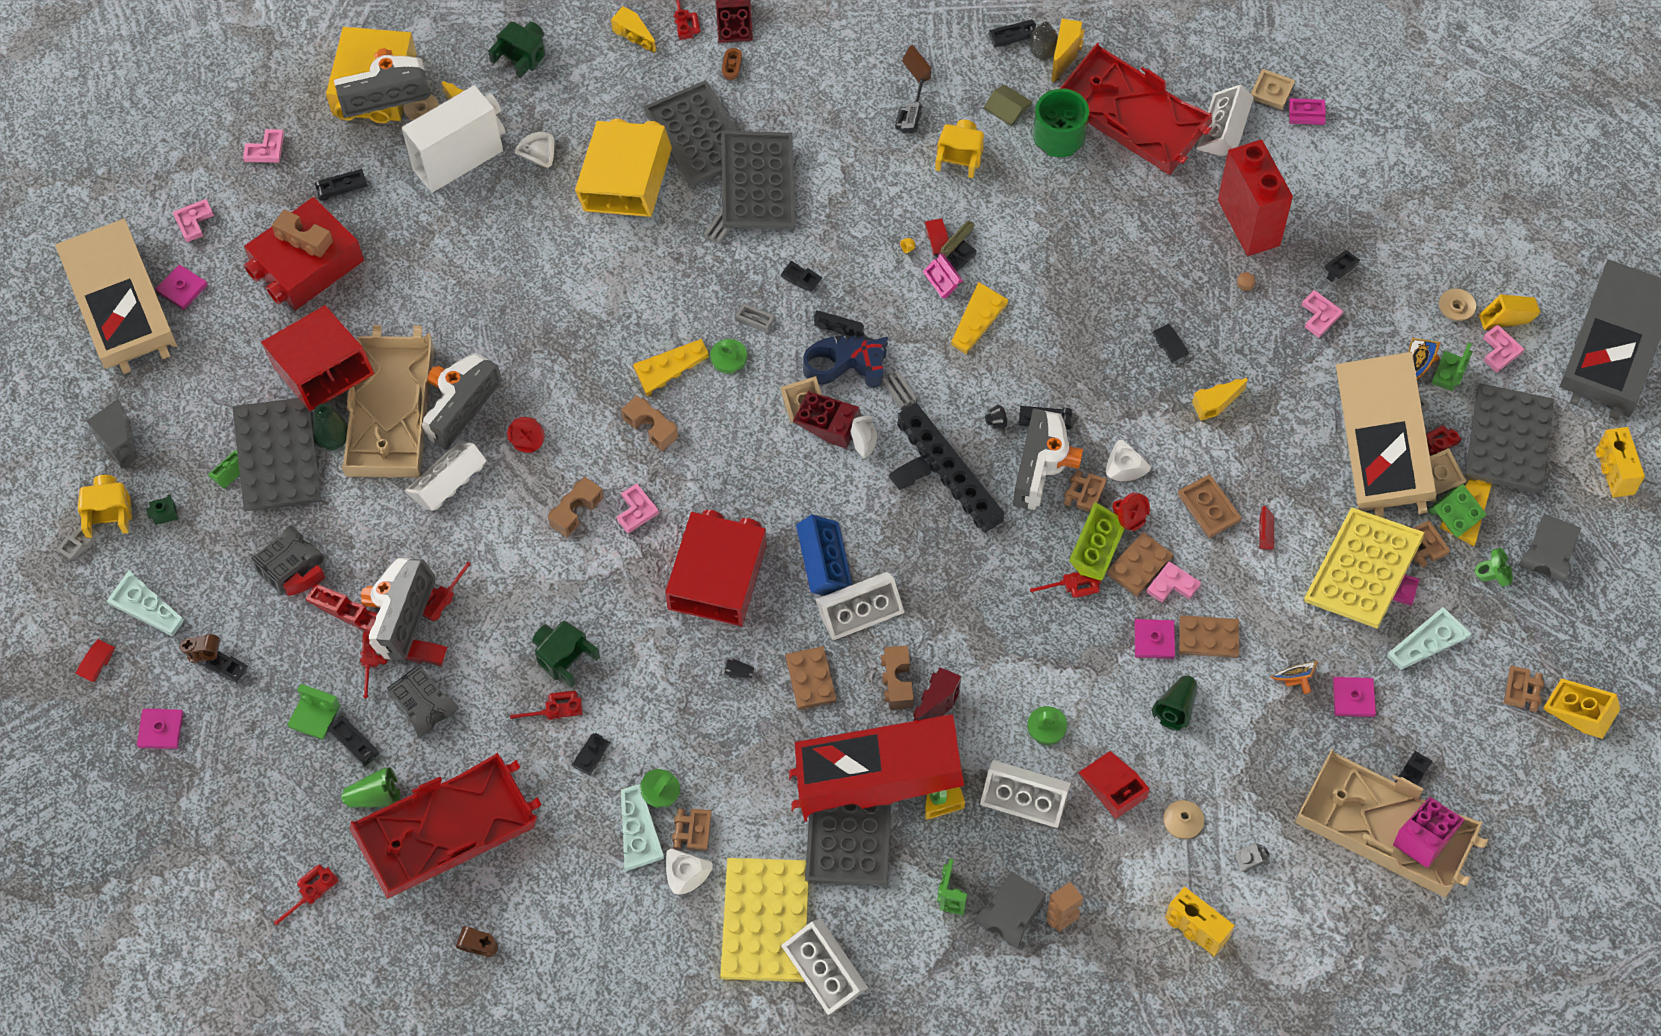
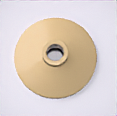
M431 94L428 99L404 104V113L413 121L438 107L439 103L436 97Z
M1450 289L1441 295L1439 308L1447 318L1455 321H1464L1475 313L1476 301L1465 290Z
M1179 800L1171 803L1166 808L1163 822L1167 831L1174 837L1190 839L1201 832L1204 826V815L1196 804L1186 800ZM1181 815H1187L1188 819H1182Z

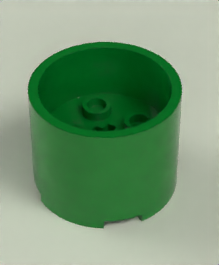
M1054 89L1043 94L1037 101L1033 140L1035 145L1047 152L1049 156L1059 158L1071 156L1083 147L1085 143L1089 106L1079 93L1069 89Z

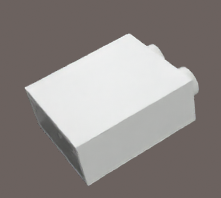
M474 85L401 127L412 169L431 193L503 151L500 136L505 134V128L496 116V114L501 112V108L491 93L484 96Z

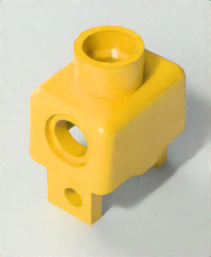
M962 119L957 122L956 126L944 125L937 143L935 171H941L944 161L968 166V177L974 178L976 168L980 167L984 145V133L977 130V125L974 122Z
M96 476L93 479V486L81 487L79 490L78 513L81 516V530L85 537L92 538V524L117 521L122 533H129V520L132 519L131 497L124 484L121 482L117 483V479L114 476Z

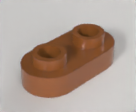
M730 48L725 52L722 76L727 80H734L739 76L742 63V53L739 49Z

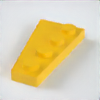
M978 282L953 336L951 345L967 354L1007 306L1008 299Z
M702 339L634 363L633 368L648 397L652 394V391L662 388L669 380L676 379L686 369H691L708 358L709 353Z
M1469 479L1465 487L1485 511L1492 483ZM1482 519L1458 538L1475 546ZM1442 522L1440 528L1452 534L1445 523Z

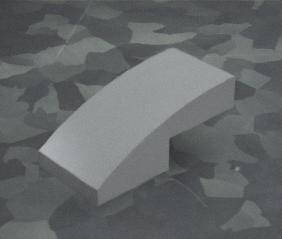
M80 526L72 537L68 534L56 550L72 561L82 554L100 534L92 528V538H86Z

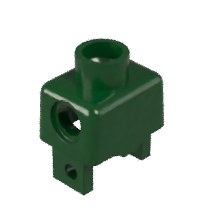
M511 21L496 35L497 42L488 50L490 62L495 64L502 55L507 57L515 65L516 76L521 79L528 70L534 71L545 56L544 31L538 24L529 21L525 27Z
M567 621L560 622L555 629L547 624L541 626L532 639V642L537 646L535 655L538 665L553 679L557 680L559 678L571 688L575 684L574 676L567 669L583 652L595 661L600 658L599 649L586 639V634Z

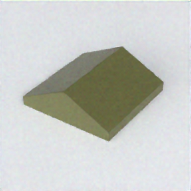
M1004 84L993 91L983 109L1012 126L1033 102Z

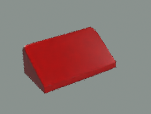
M1263 506L1259 517V548L1273 550L1274 515L1266 506Z

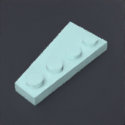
M129 570L107 600L109 605L172 637L184 622L180 615L164 603Z
M1442 607L1387 654V657L1402 670L1470 638L1472 634Z
M640 784L622 789L624 869L628 871L662 860L664 856L647 803L642 798Z

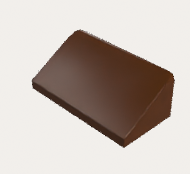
M910 45L902 62L919 83L921 78L926 82L931 79V67L915 46Z

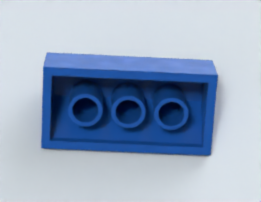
M811 514L796 524L810 592L825 596L853 585L839 522Z

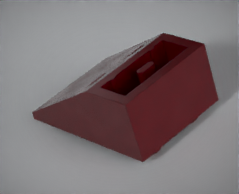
M716 0L718 42L753 41L750 0Z
M808 391L793 419V423L830 444L847 449L852 440L851 428L853 420L862 416L859 406Z
M939 667L937 673L933 672L929 681L931 685L928 690H924L921 697L922 704L915 708L913 713L915 718L913 721L940 717L950 711L960 694L961 676Z

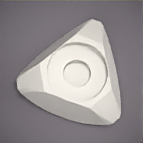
M546 132L532 133L520 141L515 149V154L537 165L549 168L552 166L554 157V137Z
M872 416L855 418L852 423V439L855 449L862 459H865L873 452L877 443V432L872 423Z
M1118 440L1108 459L1106 474L1116 481H1132L1147 474L1151 466L1125 441Z
M669 849L666 853L667 879L670 889L675 894H685L699 887L709 876L713 868L711 861L680 850Z

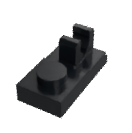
M963 240L946 258L954 269L959 271L977 254V250Z
M1344 250L1326 264L1325 269L1329 271L1326 278L1331 282L1334 281L1335 277L1340 279L1356 267L1360 259L1349 251Z
M598 733L591 734L572 763L573 768L590 776L609 747L610 741L604 739Z

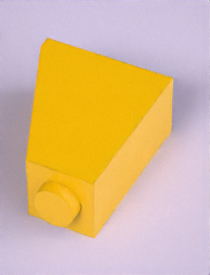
M1500 294L1479 314L1483 329L1491 330L1497 325L1504 328L1530 323L1541 312L1535 297Z
M961 788L946 790L947 799L944 804H933L930 794H927L925 819L928 820L964 809L965 799Z

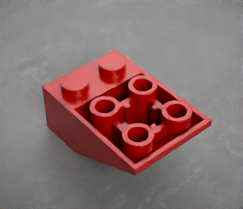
M1111 751L1078 772L1115 820L1148 798L1150 788L1132 768Z

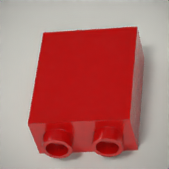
M1262 139L1229 149L1218 196V202L1247 257L1279 247L1293 199L1290 189Z
M314 196L291 213L300 217L303 226L300 232L310 230L314 224L330 231L333 242L321 258L308 254L300 247L292 246L288 241L279 240L274 235L272 226L244 246L249 261L243 266L249 276L255 282L263 278L269 284L265 288L274 302L280 305L286 301L295 311L364 261L358 240Z
M326 305L261 341L274 370L309 412L375 374L361 344Z
M704 510L702 514L690 512L665 591L667 609L743 627L767 547L766 528H763L758 521L750 518H741L739 522L724 519L721 513L714 510Z

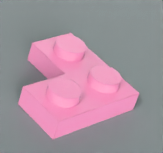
M265 129L263 144L245 143L244 162L280 163L284 131Z
M207 199L173 212L186 243L202 237L203 234L198 222L214 216Z
M1315 290L1302 302V306L1314 314L1305 324V328L1318 338L1343 314L1340 308Z
M1499 325L1495 326L1483 337L1495 349L1485 356L1483 361L1496 373L1524 352V348Z
M637 483L621 493L622 498L630 508L617 516L616 519L627 534L659 514V510Z
M1168 562L1148 587L1147 593L1163 603L1174 589L1190 600L1201 586V582L1171 562Z

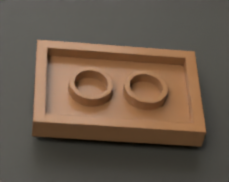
M1210 474L1178 490L1177 495L1208 538L1241 522L1242 517Z
M1142 532L1107 570L1106 574L1137 597L1167 565L1174 554Z
M1180 615L1179 654L1238 658L1239 619Z
M824 646L785 654L797 710L836 702Z

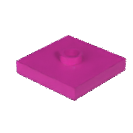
M179 264L155 290L156 293L184 310L208 284L205 280Z
M1135 619V658L1174 659V620Z
M1333 677L1334 716L1375 717L1373 678Z
M142 709L137 747L178 749L183 710Z

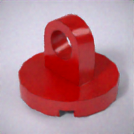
M519 417L514 419L509 425L507 437L508 441L518 451L532 453L542 446L545 433L536 418Z
M1137 492L1130 493L1124 499L1117 500L1112 504L1113 512L1118 515L1120 525L1132 531L1140 529L1147 521L1145 520L1146 516L1150 513L1148 498Z

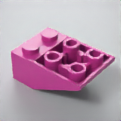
M1429 797L1399 829L1393 846L1428 868L1440 855L1465 819Z

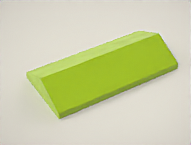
M1097 502L1093 504L1069 558V562L1080 575L1103 580L1125 529L1120 525L1118 515Z

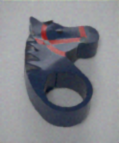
M843 335L822 339L805 351L803 356V373L807 379L816 376L818 384H828L850 368H854L860 375L865 377L864 381L867 386L871 388L878 387L883 379L884 370L882 362L886 358V347L889 337L872 339L863 336ZM816 357L830 358L833 363L835 362V366L826 371H819L812 368L808 362Z

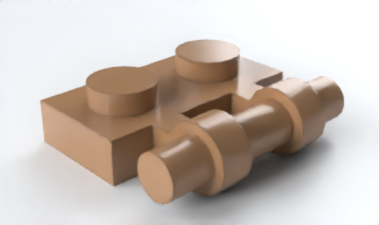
M1077 470L1075 475L1071 477V485L1064 494L1065 499L1063 503L1070 506L1071 502L1076 500V508L1090 512L1093 504L1099 502L1107 479L1091 473L1085 479L1082 478L1083 472ZM1079 486L1083 487L1081 493L1076 492Z
M1430 520L1413 528L1424 532V538L1420 544L1423 550L1419 551L1418 549L1413 558L1421 567H1425L1428 564L1425 559L1427 556L1434 562L1450 553V549Z
M1511 665L1508 671L1503 704L1524 708L1525 702H1529V710L1537 712L1538 705L1541 704L1540 692L1544 686V681H1542L1543 674L1535 673V678L1529 677V669ZM1528 686L1533 688L1532 694L1527 693Z
M678 809L677 816L674 818L676 826L675 833L672 834L673 849L680 850L682 842H687V850L708 851L712 811L691 809V815L685 816V809ZM684 825H689L688 833H683Z

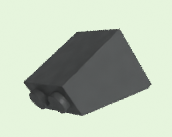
M118 399L87 420L96 440L121 469L126 465H130L137 458L130 420Z

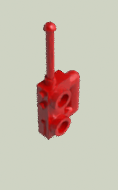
M676 0L678 9L675 11L674 18L676 20L674 21L677 23L679 40L693 38L694 34H699L701 31L698 14L682 10L680 0ZM692 20L693 28L689 27L688 21Z
M1444 425L1426 433L1429 455L1450 449L1462 440L1456 431L1452 428L1448 430ZM1440 434L1443 435V436H1442L1443 438H1437V439L1435 438V437H1437V436L1440 435Z
M466 562V565L447 588L441 585L439 588L433 587L423 612L424 618L433 622L440 618L443 609L452 602V597L454 596L452 592L453 587L467 568L471 566L470 562Z
M1072 572L1071 574H1065L1060 582L1030 588V592L1034 593L1065 585L1066 591L1071 592L1073 598H1079L1098 593L1101 580L1080 575L1079 572ZM1085 584H1087V585L1090 586V587H1087V588H1083V589H1079V590H1078V586L1085 585Z
M366 630L362 634V651L360 652V655H362L360 658L361 666H365L363 695L365 699L369 697L370 667L377 668L378 664L384 665L388 661L381 654L380 656L375 654V650L369 644L370 631Z
M575 690L550 693L548 701L545 702L546 710L511 714L510 719L543 715L547 719L553 720L555 718L561 719L562 717L583 715L581 697L578 698V693ZM570 699L568 703L558 704L556 702L557 700Z
M320 864L316 865L297 881V885L300 888L298 891L303 898L280 918L275 920L274 924L279 925L282 920L306 902L309 905L315 903L316 899L321 898L326 891L339 882L338 878L328 867L325 869ZM318 874L320 875V878L312 885L307 884Z

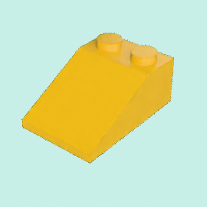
M1061 19L1053 60L1052 82H1055L1077 58L1078 50L1082 51L1085 29H1082V21Z
M1562 678L1543 707L1545 711L1577 730L1603 739L1620 711L1617 694Z

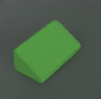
M234 450L208 474L222 488H226L240 475L237 450Z

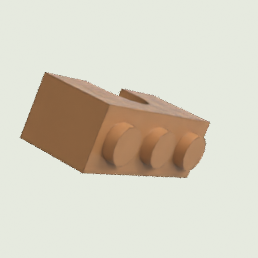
M284 209L272 224L274 235L279 240L288 241L292 246L300 247L308 254L321 258L333 242L330 231L314 224L310 230L300 232L303 227L300 217Z
M636 395L621 409L622 419L634 429L645 423L653 425L648 431L649 441L662 452L678 438L677 425L673 421H668L664 418L661 411L653 409L646 399H641Z
M584 476L581 481L575 483L573 490L562 498L561 503L550 511L548 515L549 525L568 538L580 525L578 515L573 513V510L584 506L592 511L604 498L602 488Z
M908 645L884 647V655H881V666H885L886 670L885 673H882L883 685L887 684L888 690L884 691L885 703L889 702V710L913 708L912 681L902 682L896 678L901 672H909Z
M1071 882L1050 895L1046 920L1058 932L1079 918L1080 911L1078 907L1082 905L1083 897Z

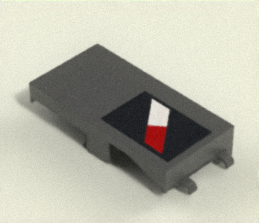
M1607 259L1559 386L1573 392L1570 404L1578 406L1581 396L1612 406L1613 410L1609 418L1618 421L1622 410L1630 418L1638 403L1661 338L1660 277Z

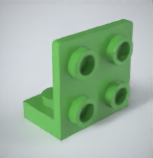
M1468 342L1463 357L1444 351L1431 384L1453 392L1455 385L1459 386L1473 353L1470 350L1472 344Z
M1464 484L1456 486L1427 509L1431 515L1438 514L1456 538L1486 516L1485 511Z
M300 684L297 691L301 699L287 726L323 740L328 732L327 728L332 724L341 705L337 696Z
M950 858L949 863L944 864L942 881L939 884L937 902L940 903V910L964 915L967 894L959 889L949 890L954 859Z

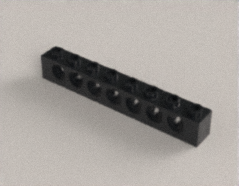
M915 403L898 413L897 425L899 429L908 435L909 442L918 448L920 456L927 459L929 466L933 469L932 471L938 473L942 484L945 487H949L954 499L961 502L963 510L966 514L972 516L976 527L981 528L986 533L1004 521L1003 510L920 406Z

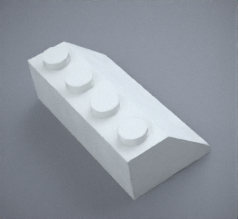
M1242 85L1214 93L1208 113H1212V124L1209 126L1212 129L1207 135L1203 134L1200 137L1196 147L1198 150L1226 156L1229 149L1239 146L1254 98Z
M458 441L415 480L405 492L424 509L435 511L442 506V502L446 498L456 493V489L460 485L466 484L473 473L479 472L487 460L473 443Z
M888 572L816 599L821 618L833 641L904 613L895 580Z
M993 760L988 771L980 805L1058 828L1071 783Z
M822 919L810 922L781 945L828 1015L848 1004L868 989V986Z

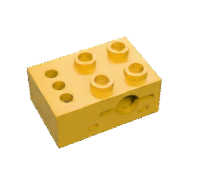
M1622 427L1605 430L1595 452L1597 458H1600L1601 471L1606 476L1612 497L1635 495L1645 475L1629 428Z
M1185 886L1171 901L1165 916L1167 923L1171 927L1181 930L1188 940L1195 941L1214 957L1230 939L1235 926Z

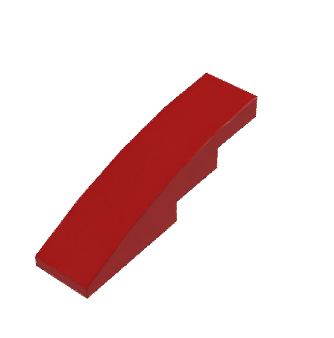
M316 583L305 598L307 602L363 631H371L375 624L377 613L367 610L364 605L349 600L346 595Z

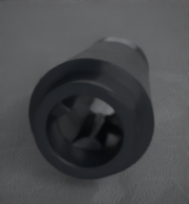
M734 658L732 660L727 659L724 674L734 678H752L754 667Z

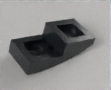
M792 260L780 275L788 282L810 292H813L822 280V277L808 267L806 270Z
M1170 324L1152 332L1160 348H1164L1171 363L1189 354L1184 343Z
M920 456L891 472L888 477L901 490L914 485L917 479L930 475L933 469Z
M218 651L215 660H207L204 664L205 668L236 683L248 668V665L232 656L228 657Z
M1414 751L1398 777H1403L1418 786L1433 761Z

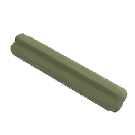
M967 220L941 248V254H944L945 257L949 256L974 229V222Z

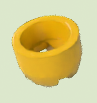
M905 238L900 241V246L904 253L914 250L916 244L912 238Z

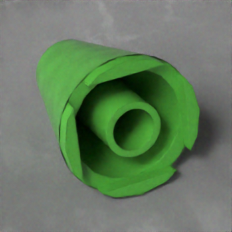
M391 767L383 768L345 787L343 793H341L343 804H346L348 807H387L396 801H400V788L396 789L395 782H398L395 772Z

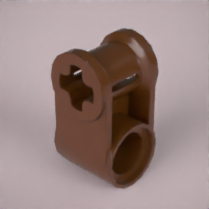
M213 634L186 638L180 643L179 649L187 655V659L191 663L215 660L218 654L220 638Z
M467 926L462 927L455 946L464 952L475 953L485 957H491L498 951V944L491 934Z

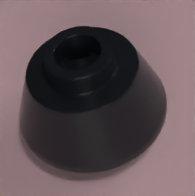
M998 404L989 409L988 414H985L986 424L990 425L993 429L1004 430L1007 426V416L1004 407Z

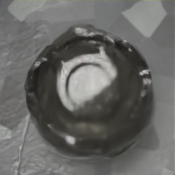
M1048 21L1041 23V26H1037L1030 35L1031 52L1041 61L1054 56L1058 40L1056 30Z

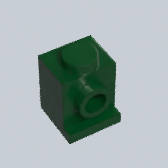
M171 494L167 495L166 498L149 502L150 507L146 508L148 518L153 519L155 525L178 520L176 505Z

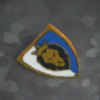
M1412 338L1408 352H1412L1416 379H1419L1427 372L1433 361L1437 362L1440 357L1437 355L1441 342Z
M1318 661L1284 669L1270 676V678L1285 681L1287 687L1301 684L1303 693H1310L1311 689L1307 678L1312 677Z

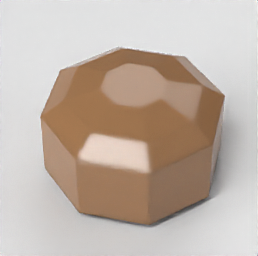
M1249 272L1241 273L1237 277V286L1241 290L1248 291L1254 287L1255 278Z

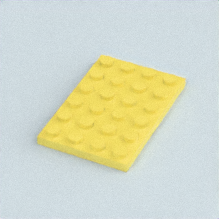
M1351 507L1304 597V602L1378 629L1424 538V532Z
M727 858L721 979L804 982L803 977L781 945L807 926L808 881H805L806 860Z

